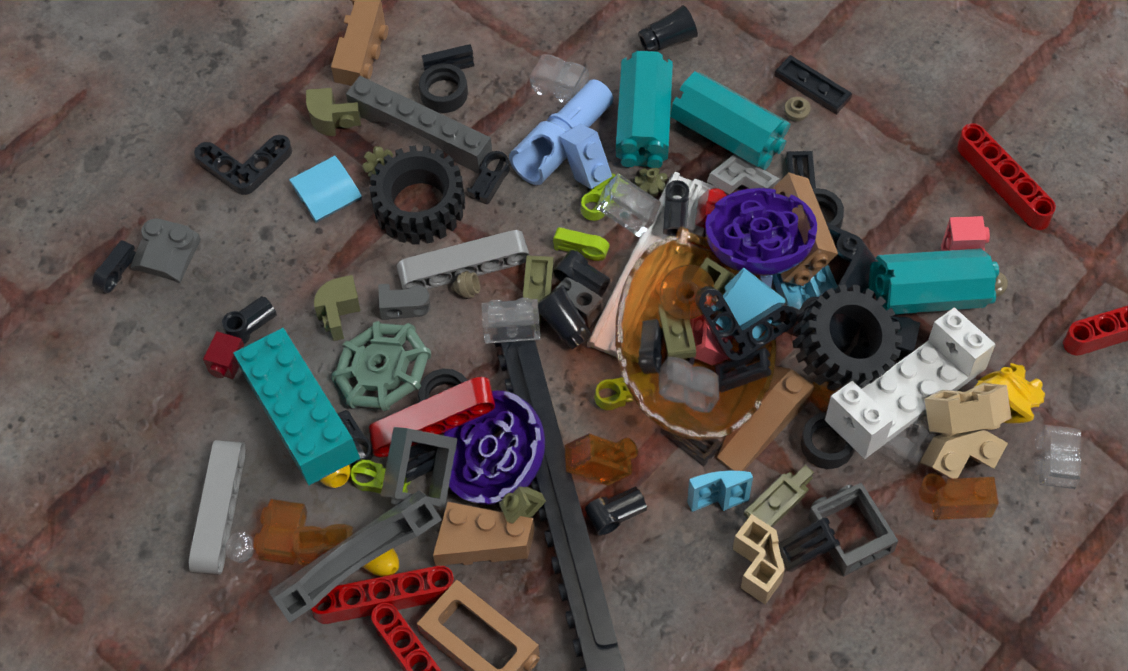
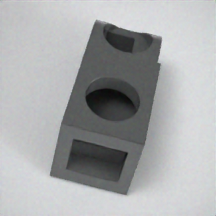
M566 277L555 289L564 285L576 309L586 321L584 325L590 329L600 318L604 310L603 298L579 282Z
M378 284L379 309L382 320L420 317L429 312L431 307L430 297L425 287L415 285L409 289L390 290L389 284Z

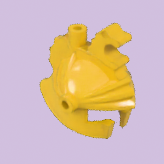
M1011 363L1010 368L1003 367L999 371L992 372L978 380V383L974 386L976 387L982 383L1007 385L1011 419L1003 423L1030 422L1034 419L1031 408L1039 407L1041 403H1044L1045 392L1042 390L1043 384L1041 380L1036 378L1030 382L1025 379L1026 370L1023 365Z

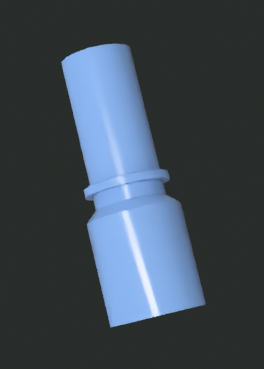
M590 80L558 113L551 114L547 121L540 122L509 154V161L515 172L528 183L541 185L567 158L559 136L580 123L590 127L613 103L614 98L609 88L598 80Z

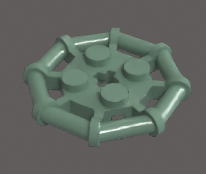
M380 321L373 322V326L352 340L345 341L342 344L344 348L336 371L332 373V381L337 383L346 398V404L351 408L359 406L379 408L387 411L390 410L391 405L412 391L420 389V381L427 360L431 358V350L424 345L416 333L414 325L410 323L405 325L383 324ZM384 335H396L394 338L383 337ZM408 340L414 349L405 351L402 345ZM370 341L372 344L365 348L364 344ZM355 355L352 365L349 367L352 356ZM384 360L385 364L381 368L375 366ZM416 360L411 376L407 375L406 371L409 362ZM352 377H356L358 381L354 389L348 381ZM400 381H403L404 384L398 387L400 385ZM393 389H395L394 391H392L391 393H389V394L387 395V390H393ZM366 390L378 391V397L362 395Z

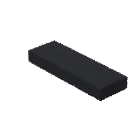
M789 55L775 70V77L836 115L852 98L850 91L792 55Z

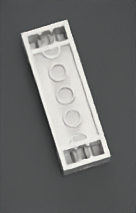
M954 307L934 322L929 340L895 364L884 375L862 389L851 381L831 395L825 421L866 459L926 414L925 398L941 390L957 391L986 370L995 343Z

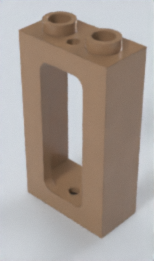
M788 173L772 189L776 190V194L786 197L794 195L810 207L817 221V236L808 256L796 267L780 274L783 281L804 286L823 267L827 266L838 252L809 179ZM797 205L799 208H793L792 212L798 216V228L805 244L808 241V231L811 230L802 205Z
M457 579L417 623L419 633L465 671H531L540 660L539 645ZM461 604L517 648L515 655L502 669H496L443 626Z

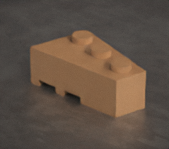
M350 0L353 3L351 16L346 15L344 23L348 24L344 38L339 37L331 65L335 83L352 86L359 76L366 79L371 78L373 62L379 58L381 42L386 40L388 35V25H385L381 0Z
M447 502L433 553L435 566L460 563L471 565L473 562L488 560L499 562L528 559L534 536L533 518L520 516L512 524L507 522L503 512Z

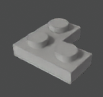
M734 154L710 173L707 182L716 186L717 189L730 194L741 184L749 189H772L778 183L779 178Z

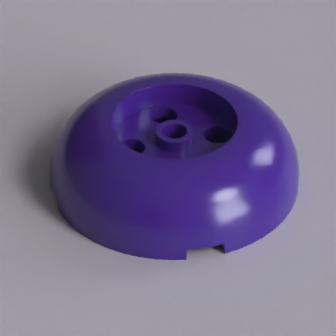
M752 188L729 194L715 204V209L706 218V237L714 255L729 268L738 272L745 268L754 276L780 274L796 267L811 252L817 236V221L810 207L794 195L786 197L776 194L775 189ZM797 205H802L811 230L808 231V241L805 244L798 228V216L792 212L793 208H799Z
M492 391L495 408L491 412L444 433V436L457 438L449 487L455 494L472 503L482 505L499 504L506 494L513 493L518 486L528 487L537 475L543 461L545 434L538 414L524 399L506 391ZM502 430L501 435L499 437L494 436L497 432Z

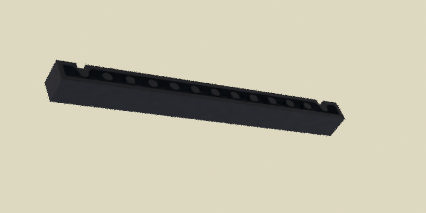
M528 313L495 320L497 331L492 332L495 348L501 347L502 355H498L501 371H507L508 379H504L506 390L524 399L532 406L538 414L544 429V457L537 475L531 482L533 490L542 493L546 500L539 508L538 513L541 522H547L548 530L544 531L547 547H553L555 557H551L554 574H560L562 584H558L561 601L568 602L570 611L565 612L569 630L575 629L577 639L572 640L576 658L582 656L584 667L580 668V671H625L536 342L534 341Z

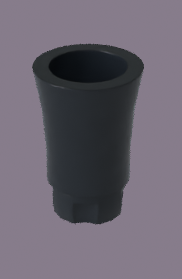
M682 5L669 15L640 30L638 36L645 51H660L681 41L696 38L698 32L691 13L686 6Z
M564 285L552 291L532 307L571 349L576 348L592 335L587 326L584 325L586 321L576 309Z

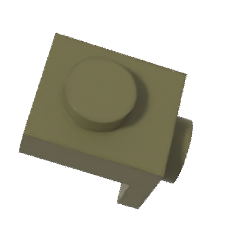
M518 486L513 493L506 494L499 504L507 522L513 524L520 516L531 518L546 500L542 493L528 487Z

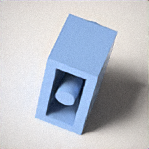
M580 123L559 136L576 181L592 189L612 177L597 131Z

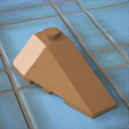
M769 366L768 368L771 370L770 376L749 384L717 456V460L731 471H745L811 401L813 384L791 368Z

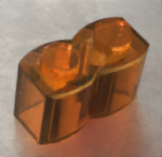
M270 499L268 507H264L261 513V524L264 525L261 532L256 533L253 543V549L256 551L259 560L294 565L307 519L305 504Z
M334 524L324 529L316 526H305L294 530L293 551L298 563L307 566L355 534L353 527L346 524Z

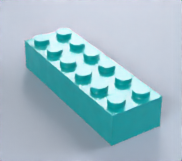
M284 328L234 352L244 377L308 486L360 459L353 438Z

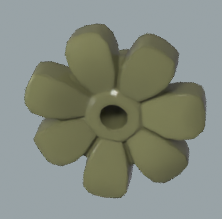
M375 146L373 153L367 152L364 155L368 162L364 163L362 167L365 172H369L368 176L370 178L372 174L376 175L375 167L378 163L383 166L385 165L383 159L389 154L393 157V153L390 150L386 149L383 151L382 147Z
M658 168L641 169L639 176L635 177L634 181L635 185L639 186L638 193L645 196L649 192L650 197L658 196V191L663 193L667 185L665 182L668 180L666 173L659 174L660 170Z

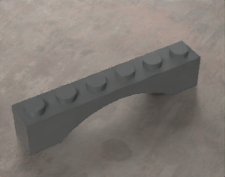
M362 76L358 77L346 93L348 103L358 102L361 118L370 122H388L409 129L438 146L457 164L480 174L479 168L483 163L484 157L492 152L491 137Z
M417 491L278 584L269 593L288 622L291 623L316 606L332 589L358 569L392 548L418 537L442 519L428 497L421 491Z

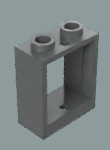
M394 427L381 496L391 497V504L398 505L413 495L402 492L411 443L413 442L437 447L428 499L433 507L434 505L445 507L457 438L409 428Z
M862 482L855 486L846 485L837 492V495L828 499L827 497L819 498L811 505L808 516L809 521L813 524L856 503L875 533L877 539L844 554L840 546L828 551L843 577L893 553L898 543V539ZM820 529L816 532L818 535H820L824 531L823 529Z

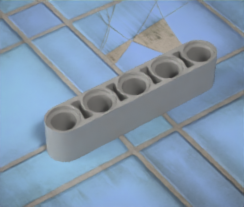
M512 230L408 257L399 261L396 268L403 290L415 285L431 289L453 283L457 276L465 271L475 272L477 276L521 265L526 262V258L530 254L523 233L519 230Z
M221 440L213 442L189 556L190 572L220 575L223 571L245 461L246 450L244 442Z

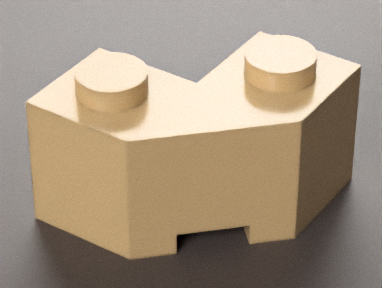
M982 383L966 392L941 390L924 399L929 431L942 433L943 436L981 429H997L1001 423L1011 419L1007 385Z
M984 429L957 433L951 436L939 435L933 437L920 463L943 476L957 480L969 457L980 464L995 468L1008 443Z
M751 514L735 535L733 550L752 562L743 575L741 589L763 604H766L781 584L785 568L778 545L777 531Z

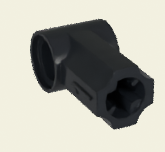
M680 180L670 182L665 189L663 234L668 235L670 238H680L687 233L690 191L688 185ZM673 196H680L682 198L675 199Z
M570 250L553 270L554 275L559 281L562 282L566 277L570 278L600 297L604 295L610 284L608 276L590 266L586 258L575 250Z
M261 296L241 311L227 313L222 319L224 333L241 338L243 343L246 344L250 339V334L276 317L277 313L271 302L266 297Z
M635 486L609 499L607 497L595 499L585 507V511L597 534L602 536L613 532L620 526L621 522L647 511V505L640 489Z

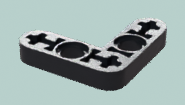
M275 135L244 164H241L211 142L199 144L195 148L194 154L197 163L203 169L238 194L248 195L254 192L291 156L292 147L287 136ZM212 154V157L215 161L213 162L212 158H210L207 155ZM259 161L269 162L266 168L258 169L255 167ZM222 165H232V169L228 172L219 171ZM237 175L239 176V178H240L241 180H243V181H247V180H248L249 182H248L247 184H246L245 182H242V183L240 184Z
M705 286L700 288L695 295L696 305L724 354L732 360L745 358L791 329L797 321V313L793 307L786 303H777L739 326L723 295L716 288ZM707 294L713 297L712 302L718 310L713 311L705 303L707 301L705 297ZM781 311L787 313L785 315L786 320L784 322L778 320L781 317ZM727 316L729 319L728 327L724 330H717V319ZM767 319H770L771 321H773L772 324L775 326L774 329H773V327L771 326V324H770L769 322H767ZM759 324L765 325V334L761 338H754L752 334L754 327ZM730 335L735 341L740 343L737 352L732 350L733 345L727 338Z

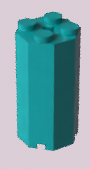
M636 51L632 53L631 59L627 60V57L621 60L616 157L621 159V164L625 167L645 166L660 168L663 165V161L668 159L673 61L668 59V62L663 60V55L659 52Z
M694 71L682 84L680 91L684 93L681 99L675 97L672 103L671 118L763 170L768 168L775 153L780 154L783 151L787 142L783 138L791 125L788 121L703 73Z
M981 248L878 255L875 258L878 262H872L870 265L869 289L875 292L876 299L881 296L886 301L882 305L886 311L892 308L895 314L951 310L954 307L957 310L985 308L988 304H994L996 301L995 283L999 275V265L996 261H992L991 256Z

